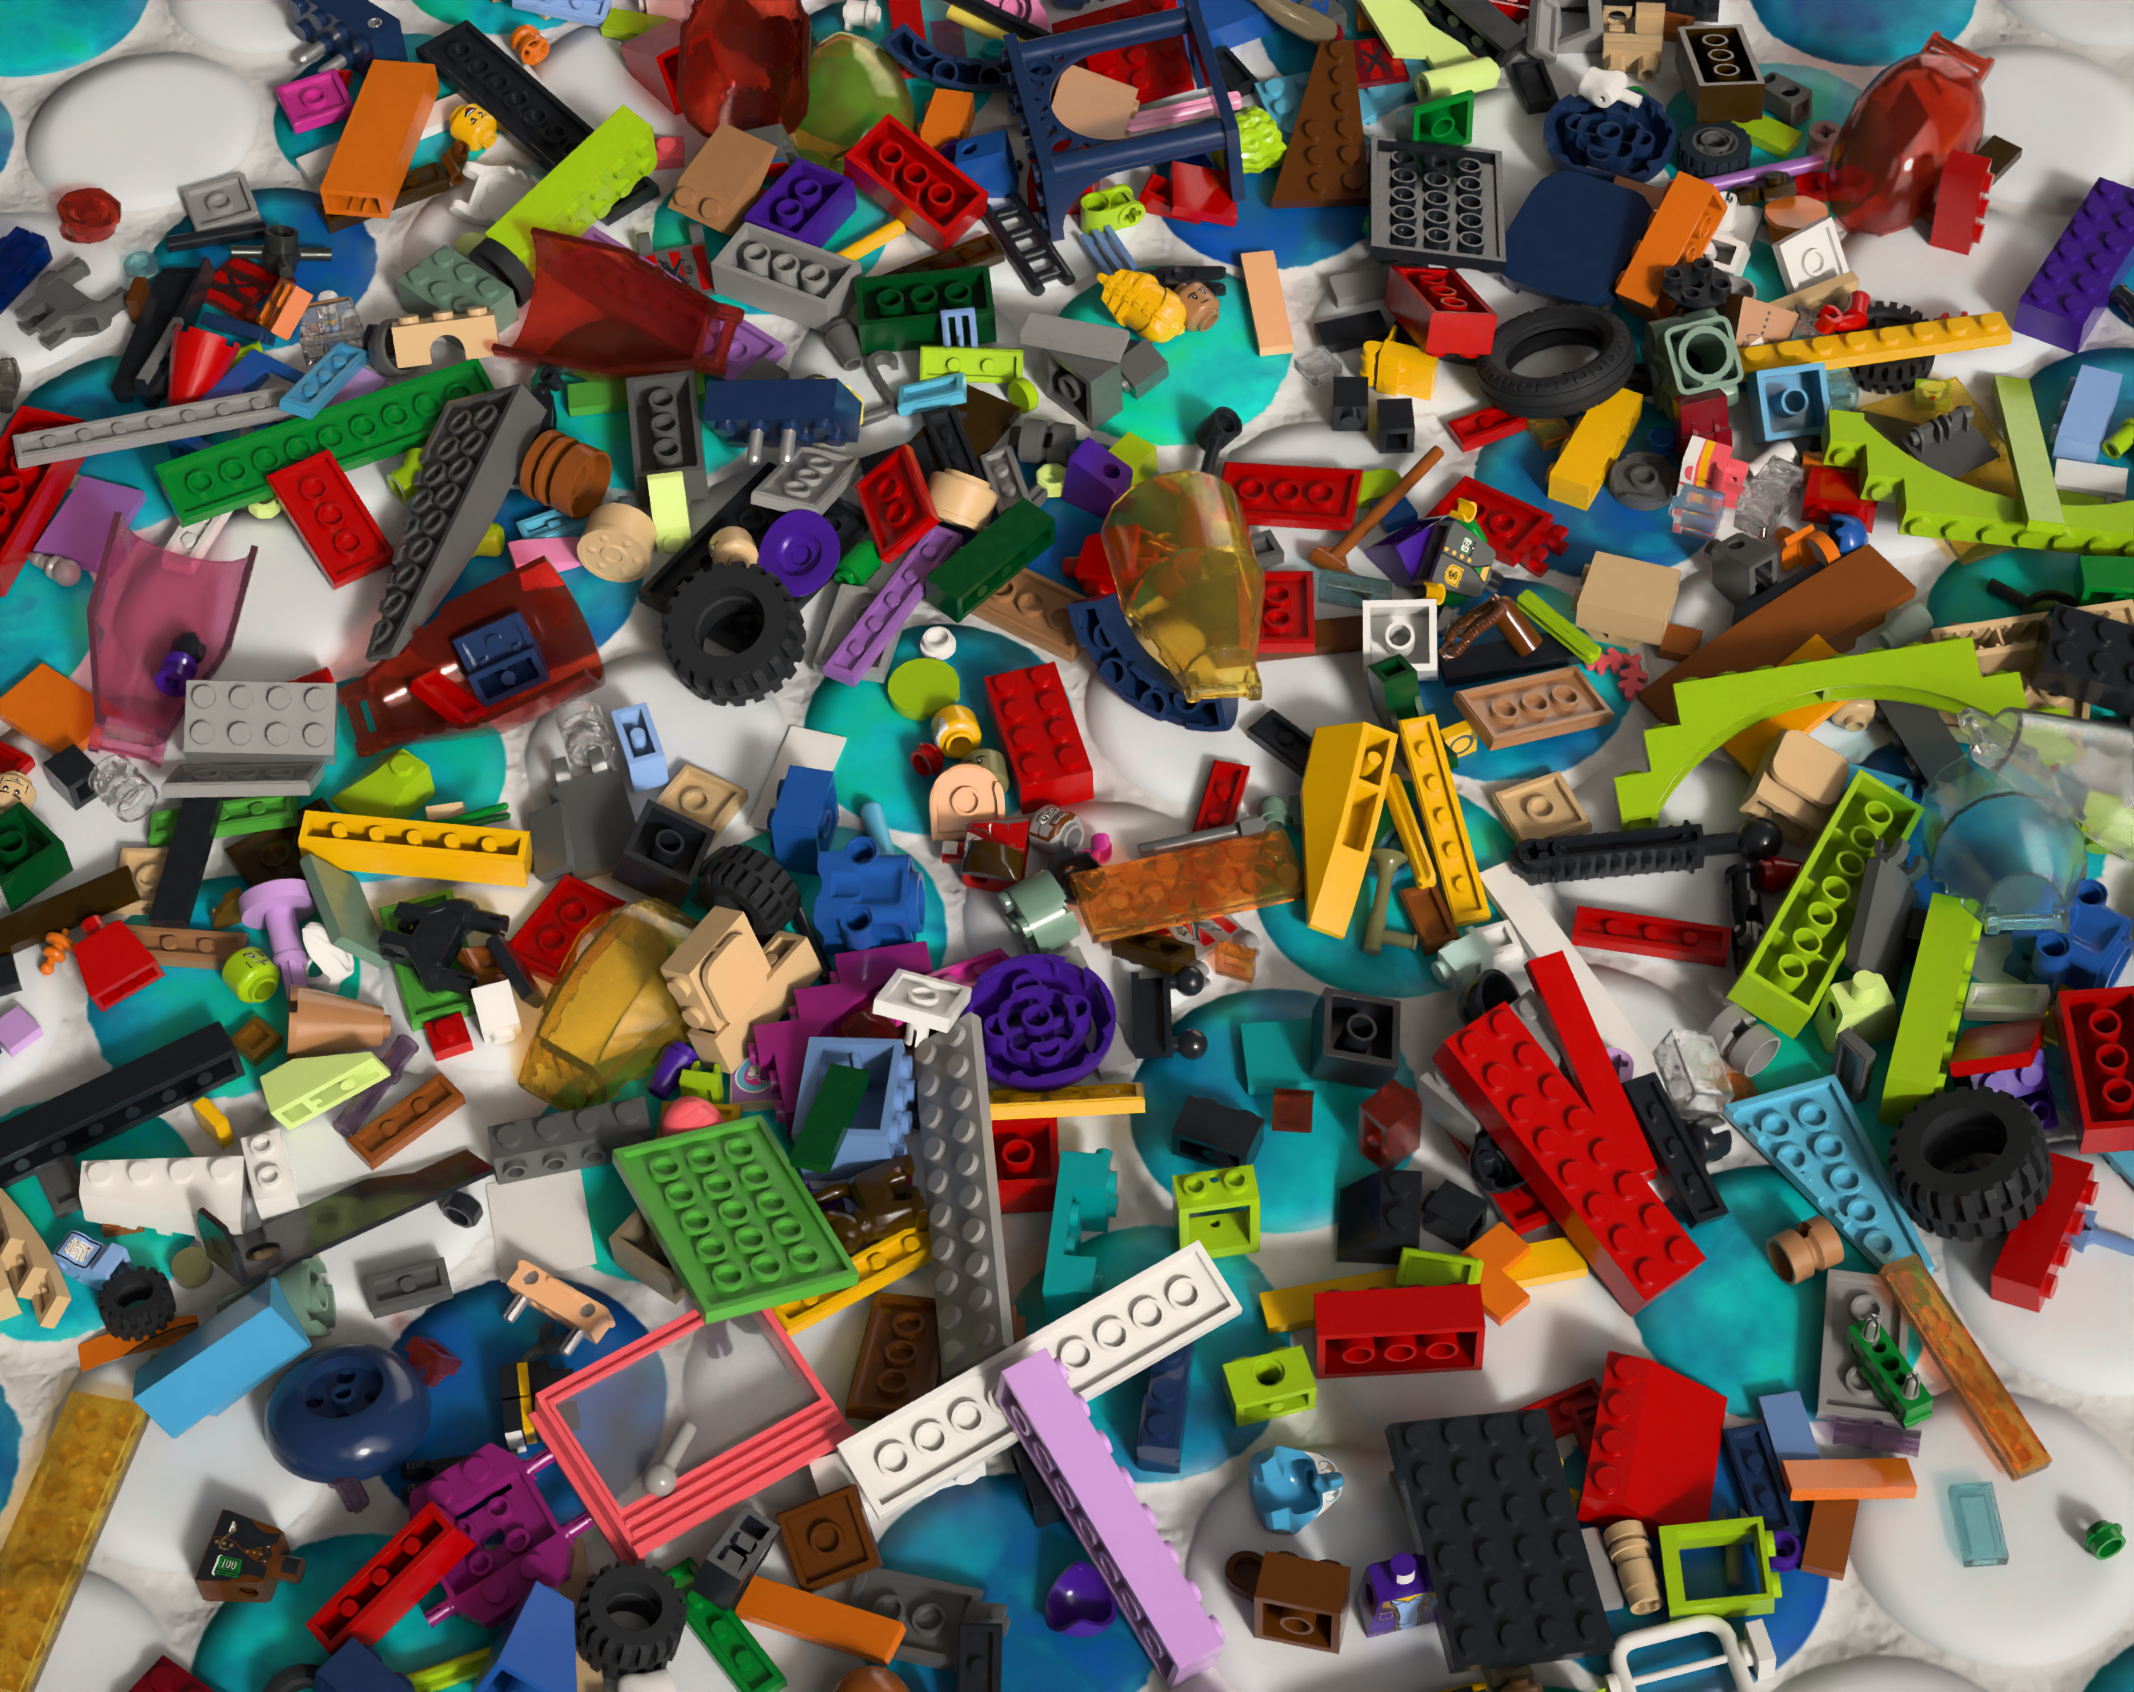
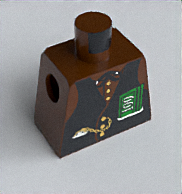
M222 1509L195 1577V1582L203 1600L267 1603L273 1599L279 1581L295 1584L301 1583L305 1574L306 1561L303 1558L289 1556L290 1548L284 1532L280 1529L230 1510Z

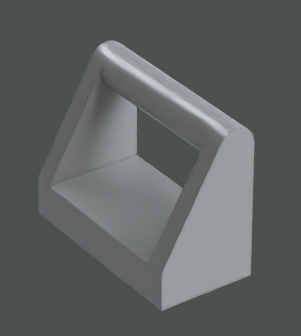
M1553 0L1560 4L1557 54L1602 52L1604 31L1601 0ZM1586 7L1587 29L1563 38L1561 8Z

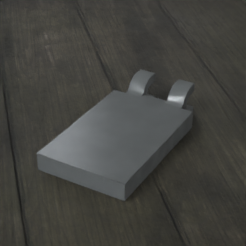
M601 747L587 750L592 772L589 774L571 778L565 756L551 760L557 786L547 789L551 805L560 801L568 807L575 870L571 872L573 877L581 881L613 873L636 825L620 771L608 773Z
M1903 838L1895 840L1894 848L1890 852V846L1883 839H1875V858L1867 859L1844 966L1854 974L1861 970H1867L1873 974H1881L1893 997H1896L1906 952L1907 932L1919 893L1913 886L1925 875L1929 863L1922 855H1915L1912 866L1908 868V862L1905 859L1908 855L1910 844Z
M876 1568L858 1575L846 1604L904 1623L907 1631L892 1659L957 1673L958 1623H1002L1004 1637H1006L1011 1624L1010 1618L1006 1617L1007 1605L984 1602L985 1597L981 1589L883 1568Z

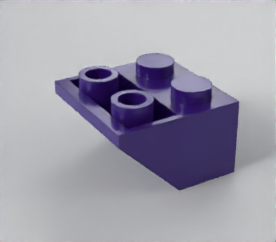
M2039 1048L2031 1067L1955 1078L1952 1076L1955 1091L1956 1087L1968 1086L1969 1090L1977 1089L1978 1086H1987L1993 1088V1092L1996 1093L2000 1089L2013 1094L2015 1100L2019 1098L2031 1107V1111L2037 1114L2043 1130L2059 1125L2041 1048Z

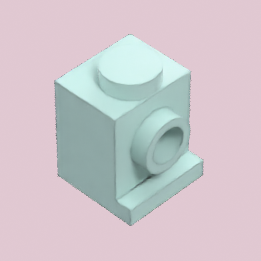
M1470 925L1465 928L1464 937L1459 940H1451L1438 950V959L1431 964V970L1439 983H1445L1454 994H1457L1464 990L1476 975L1485 970L1493 969L1494 950L1476 929Z

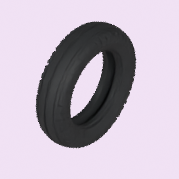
M1568 304L1552 305L1550 308L1546 306L1534 309L1533 312L1528 311L1518 315L1495 330L1491 355L1478 354L1476 363L1477 380L1487 400L1507 414L1528 419H1541L1542 417L1543 419L1560 418L1562 415L1566 417L1578 414L1579 411L1584 412L1610 399L1622 389L1634 368L1636 358L1635 343L1625 323L1608 310L1585 304H1569V306ZM1583 345L1601 351L1587 365L1563 375L1537 378L1518 375L1511 371L1525 357L1554 346Z

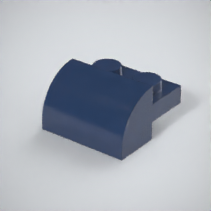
M520 608L453 639V643L469 673L467 677L480 703L486 708L550 680V670L538 638H534Z

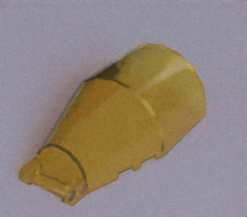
M1189 470L1157 474L1132 486L1113 503L1103 523L1100 535L1123 611L1129 618H1135L1142 627L1141 634L1146 640L1151 639L1159 649V658L1182 686L1188 703H1199L1201 699L1244 697L1248 701H1260L1262 698V683L1256 666L1265 601V574L1240 500L1230 484L1210 473Z

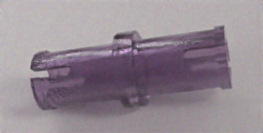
M1836 1417L1832 1444L1871 1449L1870 1453L1878 1455L1879 1451H1886L1918 1458L1921 1430L1916 1431L1884 1426L1883 1421L1875 1420L1874 1424Z

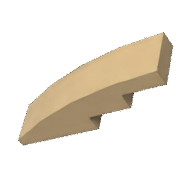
M0 1188V1257L9 1273L16 1297L32 1301L39 1326L55 1329L72 1297L63 1275L45 1242L25 1214L5 1191Z

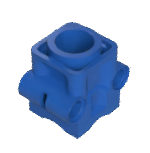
M858 836L851 839L846 844L844 851L818 852L817 871L822 885L820 893L814 901L813 920L816 929L824 937L822 939V948L826 956L916 942L917 933L923 932L925 924V885L922 872L915 871L911 854L880 855L876 842L867 836Z
M2050 873L2040 888V897L2037 903L2024 910L2013 925L2011 933L2013 948L2012 952L2005 959L2002 971L2025 982V984L2048 985L2051 993L2048 1005L2056 1001L2058 991L2114 987L2121 977L2134 948V940L2129 938L2134 919L2105 906L2108 891L2099 881L2083 879L2074 885Z

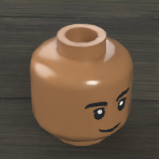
M1192 282L1188 285L1182 283L1173 291L1180 296V300L1185 304L1186 318L1184 325L1188 331L1196 332L1200 330L1205 332L1219 319L1220 301L1203 283Z

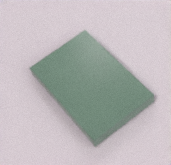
M308 853L299 861L331 944L377 968L383 969L391 962L382 959L381 954L384 947L378 945V939L381 934L359 880Z

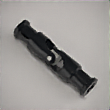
M1748 863L1734 864L1724 872V880L1729 886L1730 893L1727 898V909L1732 934L1734 967L1737 976L1764 931L1761 895L1756 891L1758 872L1755 866Z

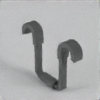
M888 350L876 351L867 360L869 376L877 385L878 390L888 405H882L864 412L862 427L887 419L888 416L895 415L898 410L895 396L877 369L879 365H888L892 370H899L897 356ZM813 374L805 377L804 379L827 377L820 374Z

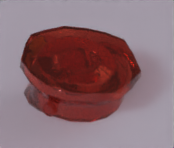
M84 188L66 193L56 206V211L62 221L59 231L63 239L72 243L91 244L110 238L115 233L116 226L120 223L122 215L121 202L102 188Z

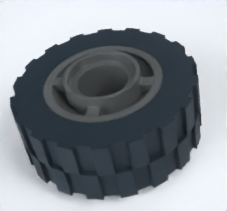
M1719 121L1716 124L1695 122L1692 125L1689 124L1680 133L1677 166L1680 167V171L1698 179L1749 169L1752 149L1751 137L1749 134L1747 135L1746 130L1732 122Z

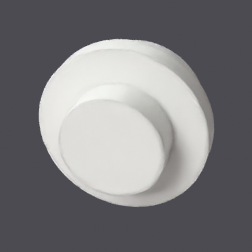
M940 626L932 627L921 638L920 650L926 658L944 660L955 652L956 640L948 629Z

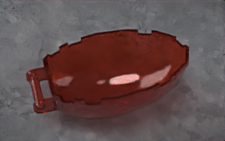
M1935 30L1921 52L1906 55L1886 67L1861 92L1852 105L1832 145L1825 180L1830 213L1832 212L1840 220L1848 233L1856 234L1857 232L1878 234L1877 237L1910 227L1915 219L1925 212L1929 213L1936 208L1942 170L1952 148L1976 154L1982 140L1986 102L1981 86L1995 64L1996 60L1989 56L1986 59L1942 37V32ZM1969 66H1972V67L1978 69L1979 71L1976 72V71H1974L1973 69H1971Z

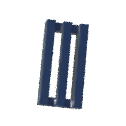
M209 312L203 313L200 321L201 325L213 331L254 342L259 340L260 343L274 346L277 336L262 326Z

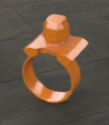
M1813 524L1797 532L1785 526L1774 532V542L1781 550V572H1786L1800 563L1805 569L1818 562L1812 548L1808 545V540L1814 542L1821 549L1828 566L1842 558L1834 541L1824 532L1815 531Z

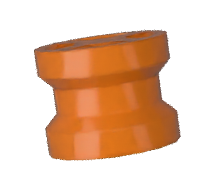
M526 24L518 27L510 37L511 48L519 54L520 59L525 64H538L549 53V43L533 25Z

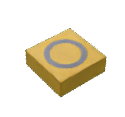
M1467 720L1439 730L1441 738L1457 754V758L1477 751L1478 735Z

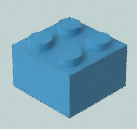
M1825 362L1760 370L1745 375L1755 444L1821 435L1828 410L1831 409Z

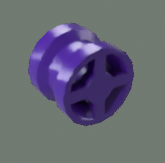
M168 652L164 655L161 668L158 669L155 675L154 682L156 687L168 696L181 697L186 695V680L194 679L198 670L197 663L190 655L184 652Z

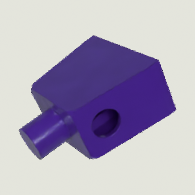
M1089 437L1083 441L1068 459L1061 499L1068 504L1107 521L1111 520L1121 508L1136 515L1142 508L1145 497L1130 489L1133 477L1132 468Z

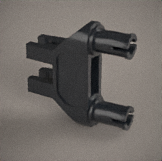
M465 898L450 899L429 907L399 901L393 914L395 918L401 919L397 928L398 931L403 933L383 930L378 939V945L384 947L381 954L382 959L411 968L425 992L435 994L443 989L471 998L472 993L470 990L477 988L478 975L450 967L467 935L477 931L489 935L497 933L504 938L505 933L503 932L507 933L510 918L505 914L501 915L479 909L475 901Z

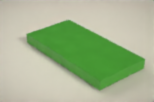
M452 888L403 902L429 907L455 898ZM398 903L378 908L384 930L403 933L398 931L397 928L401 919L395 918L393 914ZM467 938L465 939L464 943L462 944V946H461L459 952L461 951L462 948H468V947H469ZM456 956L450 968L465 972ZM393 963L413 1032L425 1029L424 1023L459 1012L462 1013L463 1018L477 1014L472 997H465V995L443 989L435 994L425 992L411 968Z

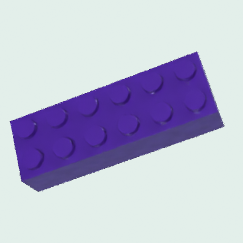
M2102 177L2098 178L2020 298L2013 331L2078 354L2110 303L2109 295L2115 287L2122 284L2134 265L2133 188Z

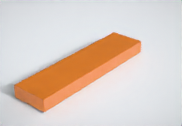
M756 1575L752 1577L734 1610L739 1619L886 1667L891 1662L907 1631L903 1622Z

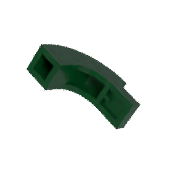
M1399 653L1368 665L1367 670L1373 701L1383 729L1398 734L1395 753L1410 773L1397 728L1398 720L1425 716L1426 712L1420 696L1417 670ZM1442 739L1450 770L1459 767L1457 754Z

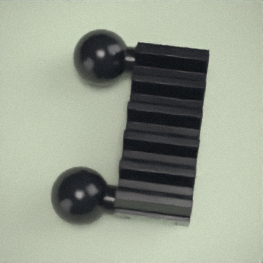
M1185 966L1176 974L1171 975L1163 972V978L1139 979V972H1131L1134 1057L1136 1059L1173 1058V1053H1180L1181 1056L1189 1060L1201 1058L1208 1048V1041L1203 1032L1197 1029H1187L1179 1037H1172L1171 990L1177 989L1180 994L1188 997L1199 994L1205 985V977L1202 971L1195 966Z

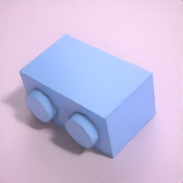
M644 702L610 711L615 739L633 792L637 793L669 784L665 755L647 703Z

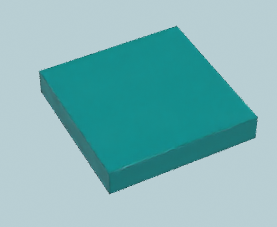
M1312 1018L1240 1024L1248 1095L1327 1089V1081L1309 1078Z

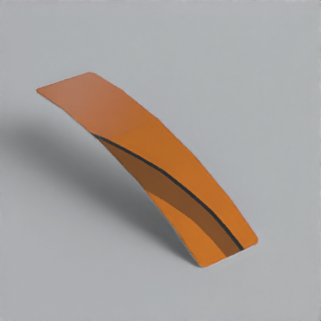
M196 1315L174 1317L172 1322L166 1321L168 1327L164 1331L156 1330V1336L152 1338L145 1335L143 1336V1341H135L134 1337H131L129 1342L122 1341L121 1335L116 1339L111 1333L82 1343L78 1346L81 1371L85 1372L128 1355L171 1346L199 1327L198 1317Z

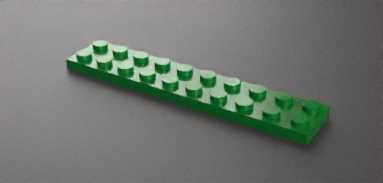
M470 359L322 409L312 420L298 417L155 465L154 472L181 527L184 528L274 497L273 492L266 483L267 475L329 449L343 472H347L426 445L447 401L495 389L479 359Z

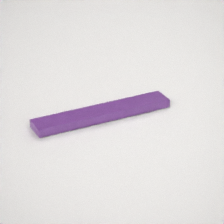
M936 525L919 539L823 665L824 676L851 687H856L926 594L925 578L933 568L941 566L953 555L956 549L963 545L962 534Z

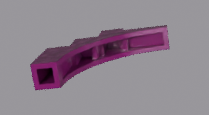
M926 941L835 954L836 970L829 971L830 985L794 990L796 1006H789V1021L753 1026L755 1042L747 1043L750 1065H758L761 1081L769 1079L771 1092L779 1093L780 1099L774 1100L777 1124L785 1123L787 1138H792V1127L809 1037L841 1038L853 1026L874 1014L872 1012L875 993L883 989L898 968L922 975L933 972Z

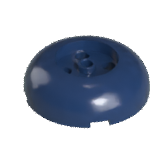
M1629 88L1626 89L1643 96L1638 108L1620 100H1617L1607 108H1600L1593 105L1582 95L1573 97L1572 94H1569L1559 100L1548 112L1544 121L1543 142L1547 156L1558 172H1578L1613 183L1616 175L1645 184L1655 178L1666 167L1672 157L1676 142L1675 122L1673 118L1669 119L1663 111V105L1657 100ZM1586 166H1590V167H1593V168L1605 170V171H1608V172H1611V173H1607V172H1604V171H1599V170L1590 169V168H1587Z
M346 1343L330 1346L311 1353L295 1363L274 1386L264 1415L267 1444L274 1459L288 1472L302 1479L332 1484V1478L356 1476L357 1481L366 1480L394 1468L408 1458L421 1444L431 1424L430 1412L432 1402L424 1378L415 1366L402 1355L390 1349L366 1343ZM367 1399H371V1400H373L374 1402H373V1403H372V1402H367L366 1400H367Z

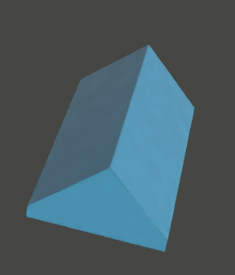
M271 1277L137 1368L132 1399L171 1438L176 1439L207 1415L218 1416L310 1348L312 1344L276 1278Z

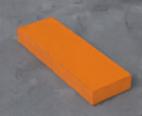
M1907 1458L1782 1460L1780 1469L1790 1501L1915 1498L1917 1484Z

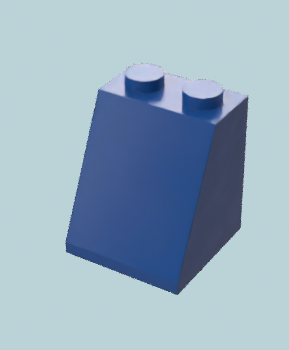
M536 1581L505 1620L470 1692H577L574 1602L562 1596L558 1590Z

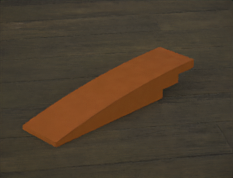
M1868 543L1796 585L1710 641L1639 692L1637 699L1661 723L1675 726L1677 723L1672 703L1673 684L1679 683V681L1688 677L1706 679L1716 677L1718 674L1726 671L1744 673L1751 672L1755 668L1764 665L1777 667L1816 634L1838 654L1847 653L1855 648L1858 637L1885 623L1887 612L1914 598L1916 586Z

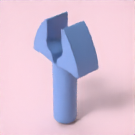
M2082 1211L2086 1214L2084 1231L2081 1232L2079 1237L2071 1236L2070 1244H2072L2073 1249L2083 1254L2085 1246L2097 1244L2134 1257V1239L2099 1228L2095 1223L2097 1211Z

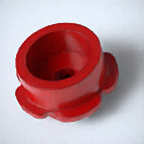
M919 743L915 751L910 755L913 768L922 777H929L932 774L939 775L944 767V755L941 749L934 744Z

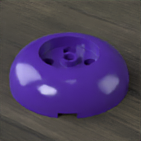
M1052 954L1021 955L990 967L977 978V984L971 992L970 1002L959 1016L960 1018L968 1012H972L981 1017L987 1077L1007 1088L1035 1093L1056 1091L1069 1087L1091 1074L1107 1055L1116 1029L1114 1000L1103 980L1088 967L1082 969L1066 962V957ZM1092 1016L1097 1035L1094 1050L1090 1054L1085 1047V1037L1092 1029ZM1017 1018L1022 1020V1024L1017 1027L1009 1026ZM1021 1048H1027V1050H1025V1051H1021V1050H1019V1049H1021Z

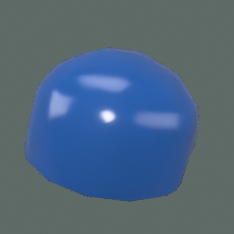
M1830 514L1828 536L1839 549L1841 558L1868 544L1867 530L1860 518L1850 514Z

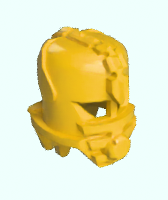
M1119 269L1111 276L1103 273L1097 274V279L1104 287L1101 299L1116 323L1123 327L1132 328L1137 332L1138 336L1143 339L1147 338L1150 343H1166L1176 335L1181 336L1182 333H1185V304L1175 292L1168 287L1165 289L1159 285L1154 276L1149 273Z

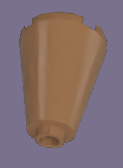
M290 984L286 1062L297 1058L329 1056L382 1046L383 1038H390L391 1015H384V1007L298 984Z

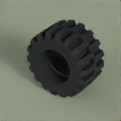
M733 844L732 847L728 846L697 882L698 897L708 913L714 906L743 911L759 944L766 945L778 930L782 931L801 907V895L789 874L772 858L746 845Z
M623 1560L617 1561L614 1569L607 1564L600 1568L599 1575L594 1573L587 1580L586 1587L582 1589L575 1614V1645L580 1646L578 1654L583 1661L591 1660V1669L597 1673L603 1669L607 1671V1678L615 1680L616 1675L624 1676L629 1673H646L666 1668L668 1661L673 1660L686 1623L687 1604L683 1603L685 1595L682 1589H674L676 1580L670 1574L663 1577L661 1575V1568L655 1565L651 1569L644 1567V1561L635 1560L634 1565H628L627 1561ZM619 1611L633 1612L643 1617L650 1627L643 1630L625 1629L617 1625L609 1615Z

